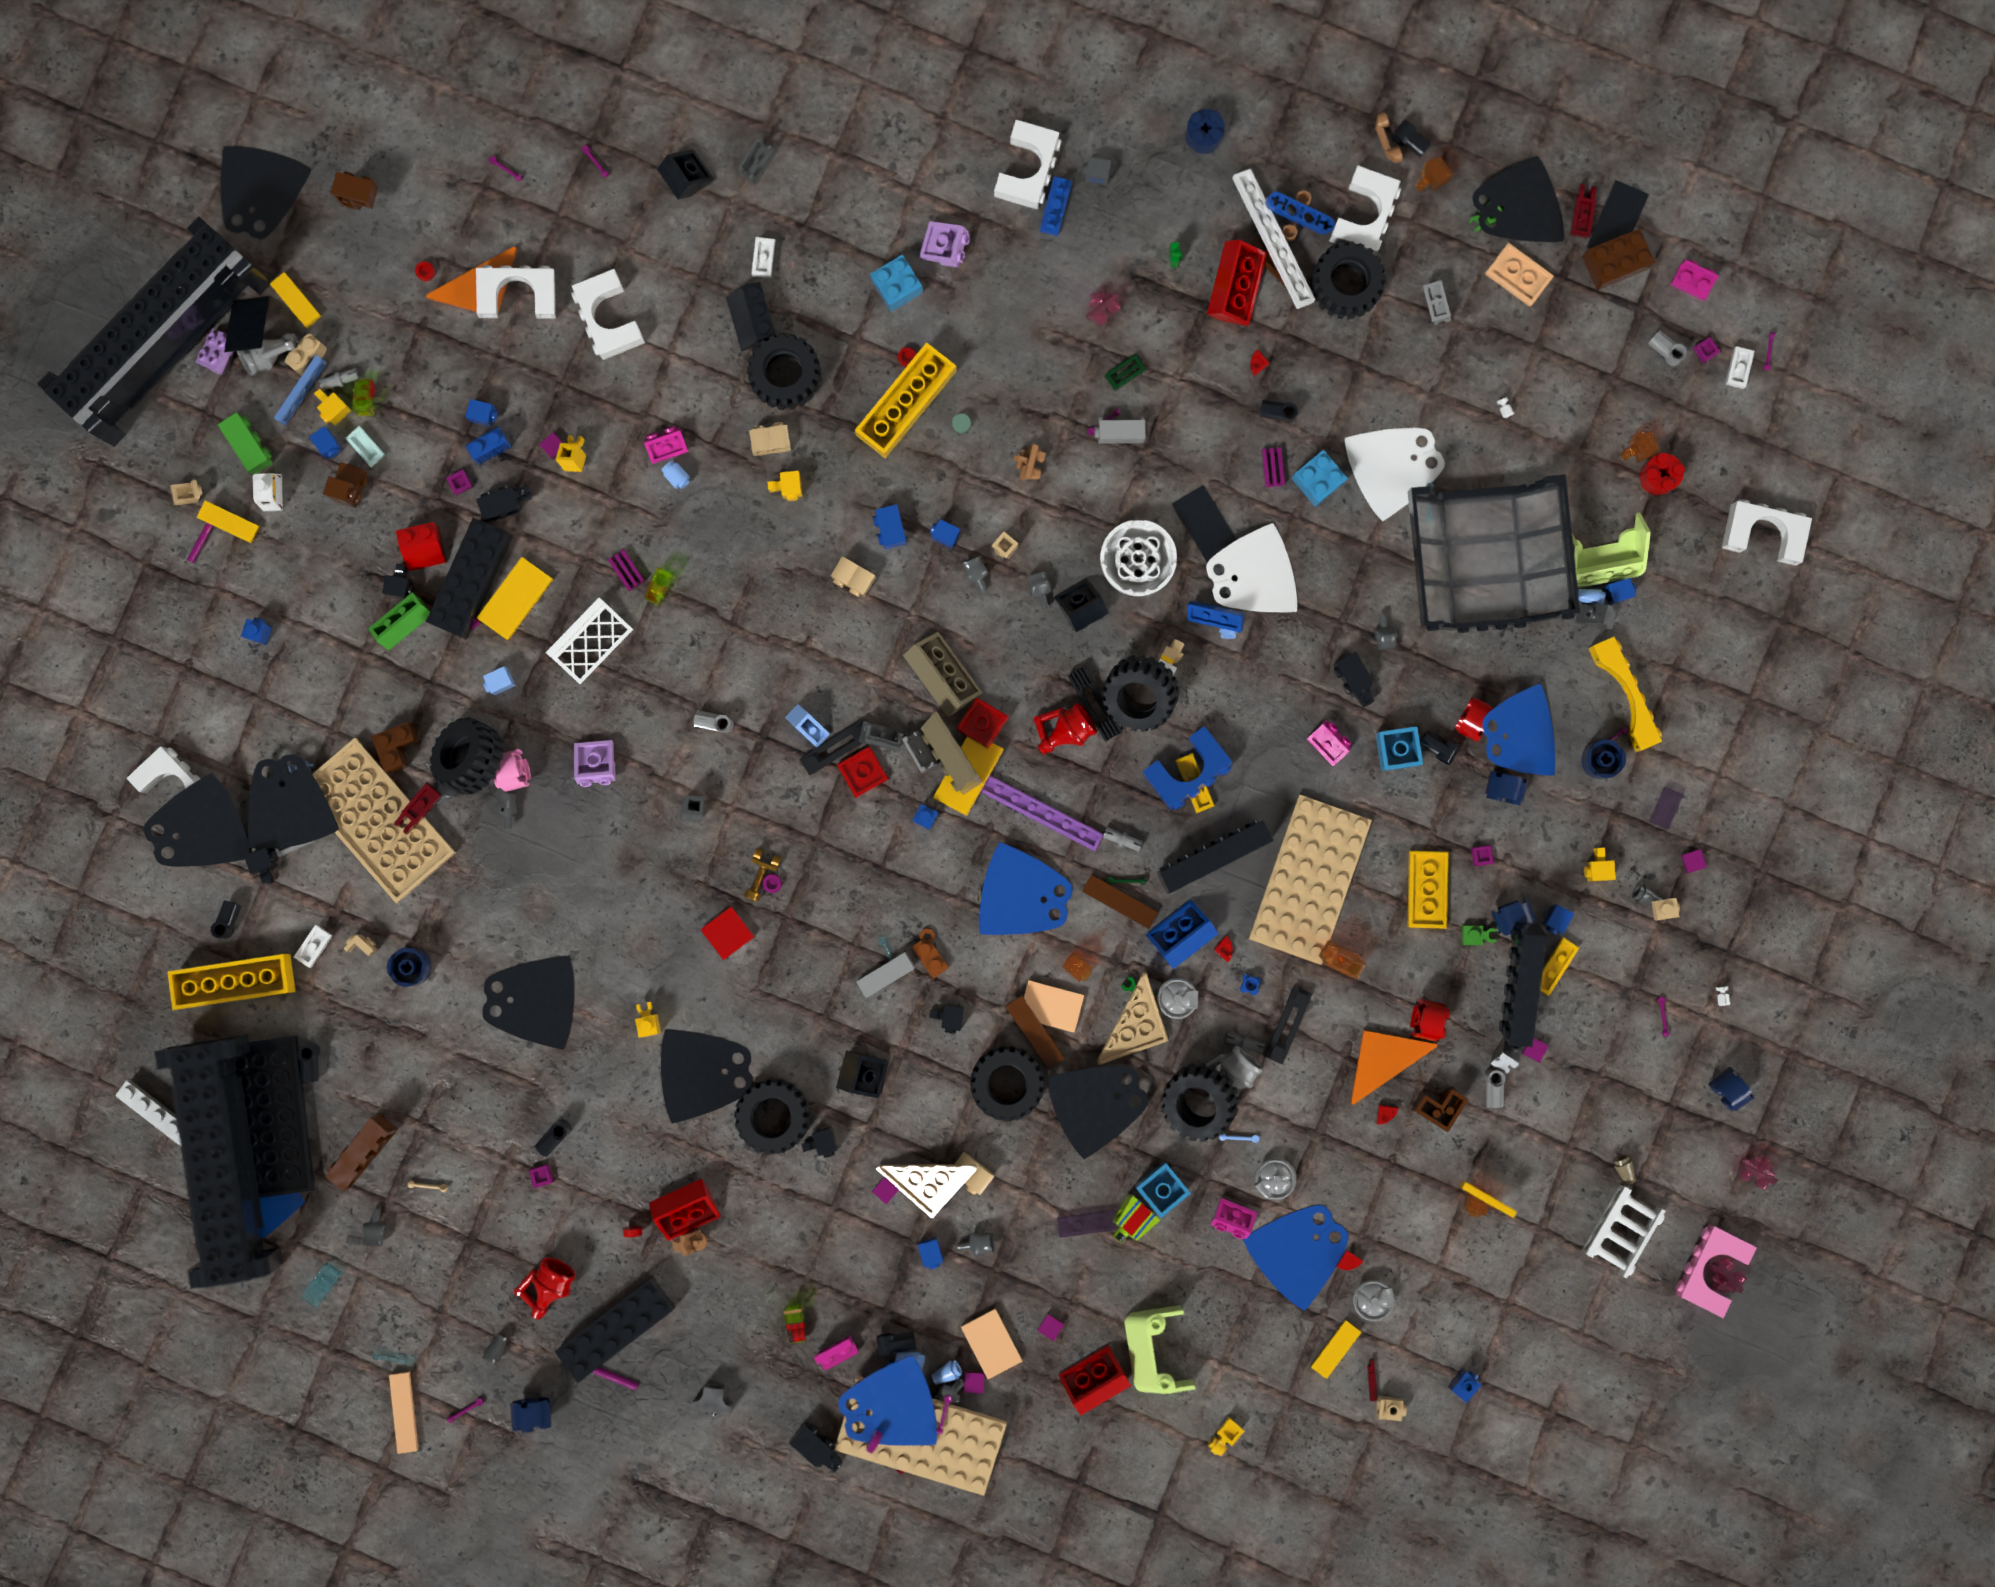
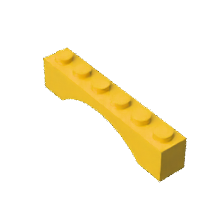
M1612 637L1589 647L1588 649L1596 666L1611 674L1626 693L1631 712L1628 736L1635 752L1662 742L1661 731L1655 726L1653 722L1654 716L1645 705V696L1639 691L1637 687L1638 681L1629 670L1630 664L1621 652L1622 646L1615 637Z

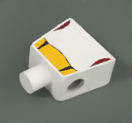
M253 474V499L263 511L283 510L281 474Z

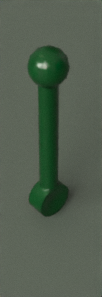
M1108 877L1106 882L1110 885L1113 883H1140L1144 885L1147 880L1144 877L1140 879H1113Z

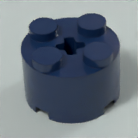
M1202 109L1191 115L1187 124L1185 139L1188 146L1194 149L1195 152L1209 154L1215 151L1221 144L1225 132V123L1220 113L1210 109Z
M1605 739L1588 745L1583 751L1581 763L1585 774L1594 779L1602 780L1614 777L1623 770L1626 764V754L1618 743ZM1601 757L1606 759L1605 763L1601 761Z
M1490 771L1485 794H1487L1486 798L1498 801L1506 798L1505 802L1520 805L1524 801L1529 780Z
M1527 897L1523 898L1524 902L1522 903L1516 900L1498 907V912H1495V910L1490 911L1499 933H1503L1505 936L1510 935L1512 928H1515L1516 922L1534 923L1533 921L1536 918Z
M401 948L391 955L387 962L389 977H391L394 983L403 987L417 986L424 983L428 979L432 968L429 955L418 948ZM410 964L412 969L407 968V965Z
M1729 1066L1711 1079V1083L1708 1085L1715 1094L1717 1093L1723 1097L1720 1101L1731 1112H1736L1753 1100L1755 1096L1751 1094L1752 1091L1739 1075H1734L1733 1072L1735 1070Z
M538 1397L539 1401L538 1399L525 1398L510 1403L512 1431L522 1430V1433L534 1431L535 1427L540 1429L550 1428L552 1422L550 1398Z

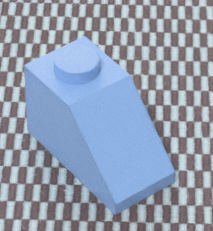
M799 704L785 717L817 748L830 735Z

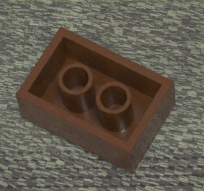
M1640 228L1590 248L1582 256L1596 290L1649 270L1655 263Z

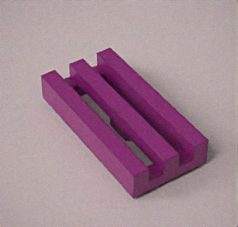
M1281 447L1277 449H1262L1265 488L1284 486ZM1274 453H1277L1280 482H1277ZM1267 454H1270L1273 483L1269 482Z
M624 549L608 559L629 592L645 582ZM622 556H624V558L626 559V561L638 577L639 581H635V579L633 578V576L621 560ZM616 560L619 562V564L621 565V567L623 568V570L625 571L633 585L630 586L628 584V582L626 581V579L614 563Z

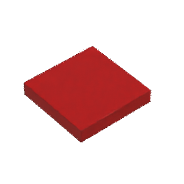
M976 697L956 727V730L989 749L1009 717Z
M870 746L837 764L855 798L889 780Z
M732 906L700 929L723 960L754 938V935Z

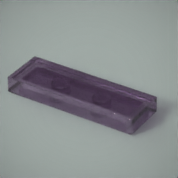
M1115 1210L1057 1217L1059 1237L1117 1230V1225L1113 1222Z

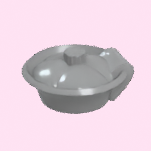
M1170 979L1163 983L1158 991V1006L1170 1018H1185L1195 1009H1198V991L1185 979Z
M1269 1159L1259 1166L1254 1186L1265 1199H1283L1290 1195L1295 1188V1170L1283 1159Z
M1379 1280L1363 1282L1357 1287L1353 1296L1356 1312L1362 1318L1369 1321H1379L1386 1318L1392 1311L1393 1306H1396L1393 1289Z

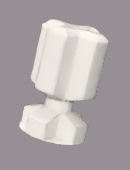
M1507 397L1497 401L1498 405H1502L1500 411L1503 418H1508L1514 414L1511 405L1506 404L1508 401Z
M1728 986L1716 988V991H1720V994L1717 995L1719 1006L1730 1005L1729 994L1725 993L1728 990Z

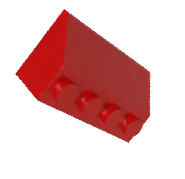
M1242 240L1225 241L1207 315L1220 321L1249 326L1267 255L1266 252Z

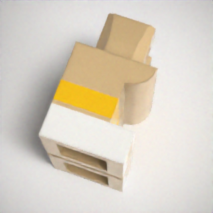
M1176 639L1173 640L1170 647L1166 646L1158 661L1159 663L1162 661L1166 664L1165 668L1172 670V677L1177 669L1172 664L1178 663L1184 655L1180 653L1184 643Z

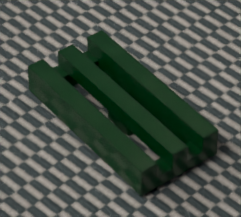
M1135 354L1106 373L1104 377L1108 380L1110 386L1113 387V390L1117 391L1144 373L1146 368ZM1133 361H1136V364H1134L1133 366H1131L1115 378H1111L1112 375H1114L1115 373H1117ZM1140 367V369L1137 370L1135 373H1133L1117 385L1115 384V382H1117L1118 380H1120L1136 368Z

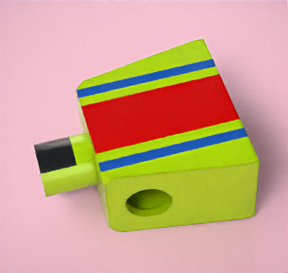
M1128 1194L1113 1218V1222L1119 1226L1113 1237L1121 1244L1128 1235L1137 1241L1155 1226L1160 1219L1133 1195Z

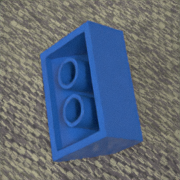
M1189 900L1148 932L1146 936L1165 961L1174 969L1217 936L1218 932L1192 900Z

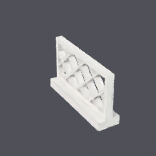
M598 598L546 653L581 684L633 629L601 598ZM604 609L611 613V622H600V614ZM598 624V636H587V627ZM600 624H611L612 636H601ZM614 624H622L628 629L623 635L614 636ZM576 638H585V650H574L573 642ZM587 638H598L599 649L587 650ZM601 638H612V646L609 649H601ZM599 651V660L596 663H588L587 652ZM601 651H607V652L601 657ZM563 652H571L572 663H563L558 657ZM574 652H585V663H574ZM568 665H572V671L567 667ZM574 665H585L586 673L581 679L574 674Z

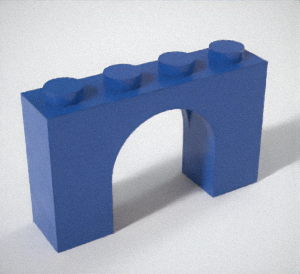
M1205 726L1189 737V742L1204 761V769L1198 778L1190 782H1179L1168 774L1158 760L1143 771V776L1170 811L1180 809L1185 805L1184 801L1188 798H1195L1200 794V790L1203 787H1210L1216 782L1218 776H1224L1231 771V759Z

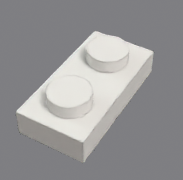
M756 237L752 276L771 278L775 239Z
M1737 346L1733 349L1725 382L1726 385L1742 389L1746 387L1754 355L1753 350Z
M315 925L294 958L307 967L312 968L333 935L320 926Z

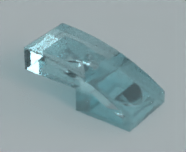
M325 1263L314 1280L309 1283L301 1298L314 1308H317L331 1291L342 1273L329 1263Z

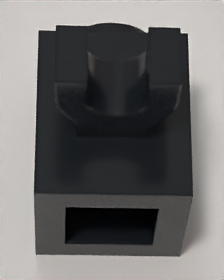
M396 564L395 576L385 575L382 594L405 599L409 594L414 593L413 582L405 578L408 569L405 565Z
M263 848L244 855L250 874L260 873L262 884L274 882L270 869L278 867V857L273 849Z
M945 1004L944 1012L930 1010L929 1018L942 1020L941 1028H945L946 1033L956 1034V1031L961 1030L964 1007Z
M832 1127L813 1132L814 1140L801 1144L803 1152L816 1149L818 1156L823 1155L824 1158L835 1155L834 1152L838 1150Z

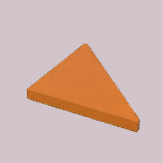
M512 247L428 293L426 298L477 312L476 268H481L483 265H489L492 268H500L503 265L512 267L517 248ZM507 284L501 288L498 294V313Z
M1363 1030L1350 1104H1355L1435 1049L1437 1044Z

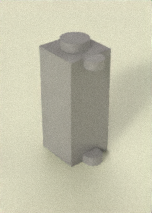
M1098 417V425L1094 428V436L1098 438V444L1143 443L1145 441L1144 417H1140L1139 420H1103L1102 417Z

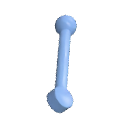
M1224 1133L1219 1135L1221 1141L1225 1139L1251 1140L1254 1143L1259 1141L1257 1135L1252 1137L1231 1136Z

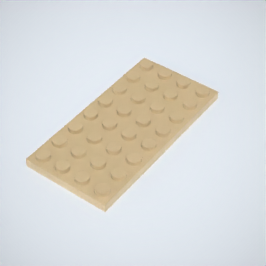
M353 738L312 774L323 791L339 827V830L335 832L336 835L395 903H399L456 853L426 817L419 824H416L415 828L408 835L403 833L404 828L411 821L408 817L399 827L394 825V822L402 814L401 811L411 800L389 774L384 772L382 766L357 738Z
M1299 794L1248 939L1322 965L1372 820Z
M857 1376L854 1385L865 1378ZM850 1399L847 1409L851 1411L856 1410L858 1402L855 1399ZM932 1399L938 1428L945 1402ZM949 1404L943 1424L944 1431L941 1435L937 1434V1445L892 1446L878 1444L874 1453L871 1454L866 1451L867 1443L848 1437L845 1430L846 1417H844L835 1451L984 1496L1007 1421ZM866 1410V1415L871 1416L872 1410ZM855 1422L852 1425V1430L855 1433H862L864 1431V1424L862 1422Z

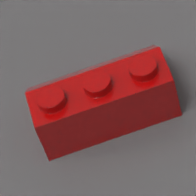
M702 1178L649 1202L652 1219L667 1241L721 1218L712 1194Z
M1109 1345L1058 1375L1080 1416L1131 1386Z

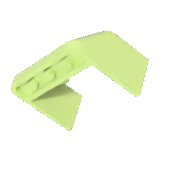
M1636 513L1635 528L1624 530L1620 534L1617 543L1583 549L1582 543L1576 540L1572 534L1578 588L1634 578L1645 572L1651 531L1641 513Z
M1181 1305L1132 1312L1125 1318L1133 1381L1136 1389L1141 1392L1168 1394L1195 1389L1192 1379L1174 1382L1171 1375L1167 1373L1157 1374L1151 1335H1157L1164 1331V1317L1184 1314Z

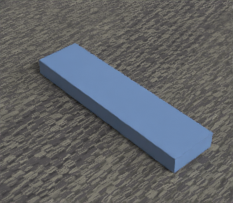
M315 355L275 415L274 419L284 426L288 424L326 367L327 363L322 358Z

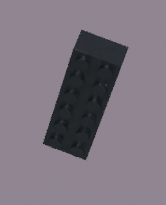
M474 517L472 518L426 620L427 623L467 640L474 623L473 621L480 611L513 536L510 533Z
M1256 819L1246 824V829L1241 831L1238 828L1228 833V838L1224 839L1222 836L1210 842L1212 846L1207 848L1204 845L1194 850L1195 855L1191 857L1189 854H1186L1176 859L1178 863L1173 866L1171 863L1160 867L1161 872L1157 873L1166 893L1170 894L1273 842L1274 840L1264 820L1258 822Z
M1516 922L1515 928L1511 930L1513 945L1509 948V958L1511 960L1510 965H1507L1506 968L1508 983L1504 985V995H1506L1505 1002H1502L1501 1010L1504 1014L1503 1020L1499 1022V1031L1502 1032L1503 1038L1506 1039L1509 1046L1533 1047L1547 935L1537 923Z
M652 1276L561 1345L555 1353L576 1382L579 1383L666 1317L676 1307Z

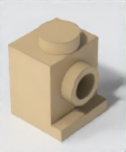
M1003 531L991 547L995 549V552L1000 557L1009 559L1017 550L1018 543Z
M1377 1396L1376 1417L1379 1420L1402 1421V1416H1406L1407 1410L1403 1400L1395 1397ZM1395 1407V1413H1390V1408Z

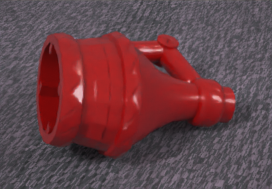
M1074 703L1072 708L1067 710L1058 708L1033 718L1041 739L1038 748L1042 754L1052 752L1059 745L1084 746L1091 735L1097 734L1094 722L1079 703ZM1058 717L1055 729L1047 738L1043 722Z
M550 1257L544 1258L540 1263V1268L538 1270L533 1269L519 1286L514 1289V1294L519 1296L529 1307H532L531 1316L540 1320L546 1315L548 1306L553 1301L567 1297L571 1293V1282L575 1279V1272L563 1261ZM532 1281L537 1292L536 1302L525 1291Z

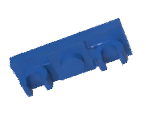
M1054 176L1040 232L1058 236L1072 185L1071 180Z
M1190 601L1188 603L1187 621L1241 633L1243 630L1244 612Z

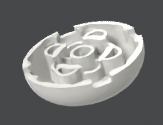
M1146 520L1127 521L1115 527L1106 537L1100 555L1101 568L1105 578L1118 591L1130 596H1147L1162 589L1172 578L1177 564L1176 547L1170 535L1161 526ZM1140 543L1142 545V548L1140 550H1135L1134 544ZM1126 556L1129 560L1128 563H1121V557ZM1149 556L1155 557L1153 564L1147 561ZM1136 557L1141 558V562L1136 563L1134 560ZM1137 569L1141 570L1142 576L1136 577L1134 571Z

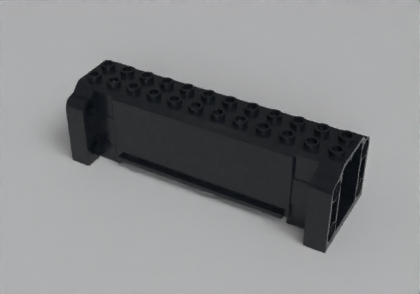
M199 216L187 227L194 236L161 267L81 350L59 376L48 371L37 383L72 419L93 436L113 447L126 436L115 423L129 408L133 409L234 304L232 299L235 300L248 285L259 295L270 286L271 282Z
M248 1034L171 1046L154 1052L156 1069L170 1068L172 1093L196 1250L200 1262L187 1270L190 1289L209 1288L268 1276L283 1264L280 1247L263 1249L260 1228L264 1227L245 1097L242 1078H237L234 1057L250 1052Z

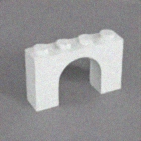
M1016 120L1010 137V144L1035 152L1040 158L1042 165L1034 176L1027 179L999 173L994 197L1038 209L1039 203L1043 204L1045 198L1044 186H1048L1051 175H1048L1049 170L1054 168L1056 157H1054L1055 150L1059 151L1062 140L1059 139V132Z
M1357 166L1349 190L1370 197L1377 205L1378 218L1368 225H1358L1338 218L1329 241L1336 244L1343 242L1344 245H1347L1349 241L1354 242L1356 246L1362 243L1365 245V249L1371 248L1378 252L1382 240H1379L1381 233L1385 234L1389 224L1386 223L1387 216L1391 217L1395 208L1392 205L1393 200L1398 199L1401 188H1398L1400 181Z
M489 265L476 268L477 315L479 318H498L499 291L505 284L511 281H522L527 283L535 292L536 318L556 319L554 269H550L549 266H539L538 269L531 268L530 266L512 268L507 265L500 266V268H492Z
M614 269L572 285L574 292L571 295L575 304L579 303L581 309L578 312L582 321L586 320L588 327H585L589 338L593 337L595 344L592 347L596 356L600 355L604 360L645 343L635 321L615 329H605L595 321L597 306L603 300L624 292Z
M1744 499L1731 504L1722 544L1723 549L1736 552L1746 550L1753 524L1758 520H1767L1775 524L1781 533V546L1777 561L1795 566L1803 562L1812 518L1806 517L1804 513H1788L1783 508L1771 509L1766 504H1750V501Z
M160 746L127 777V780L139 792L148 793L158 782L169 775L179 777L183 781L185 789L201 778L193 775L189 771L191 768L185 762L179 761L177 758L178 754L172 748Z

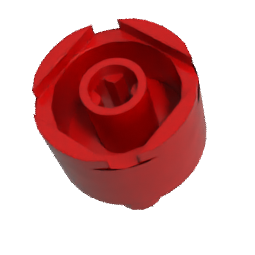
M1660 453L1652 457L1641 467L1639 472L1641 486L1651 495L1667 494L1682 482L1685 468L1675 456Z
M1471 698L1464 710L1467 713L1466 716L1462 714L1455 726L1458 730L1457 732L1479 742L1483 734V719L1494 707L1477 698Z
M1418 999L1417 1002H1420L1419 1006H1414L1411 1015L1410 1027L1414 1028V1033L1411 1032V1035L1432 1041H1438L1439 1038L1444 1039L1446 1034L1444 1026L1449 1018L1450 1009L1446 1008L1444 1003Z

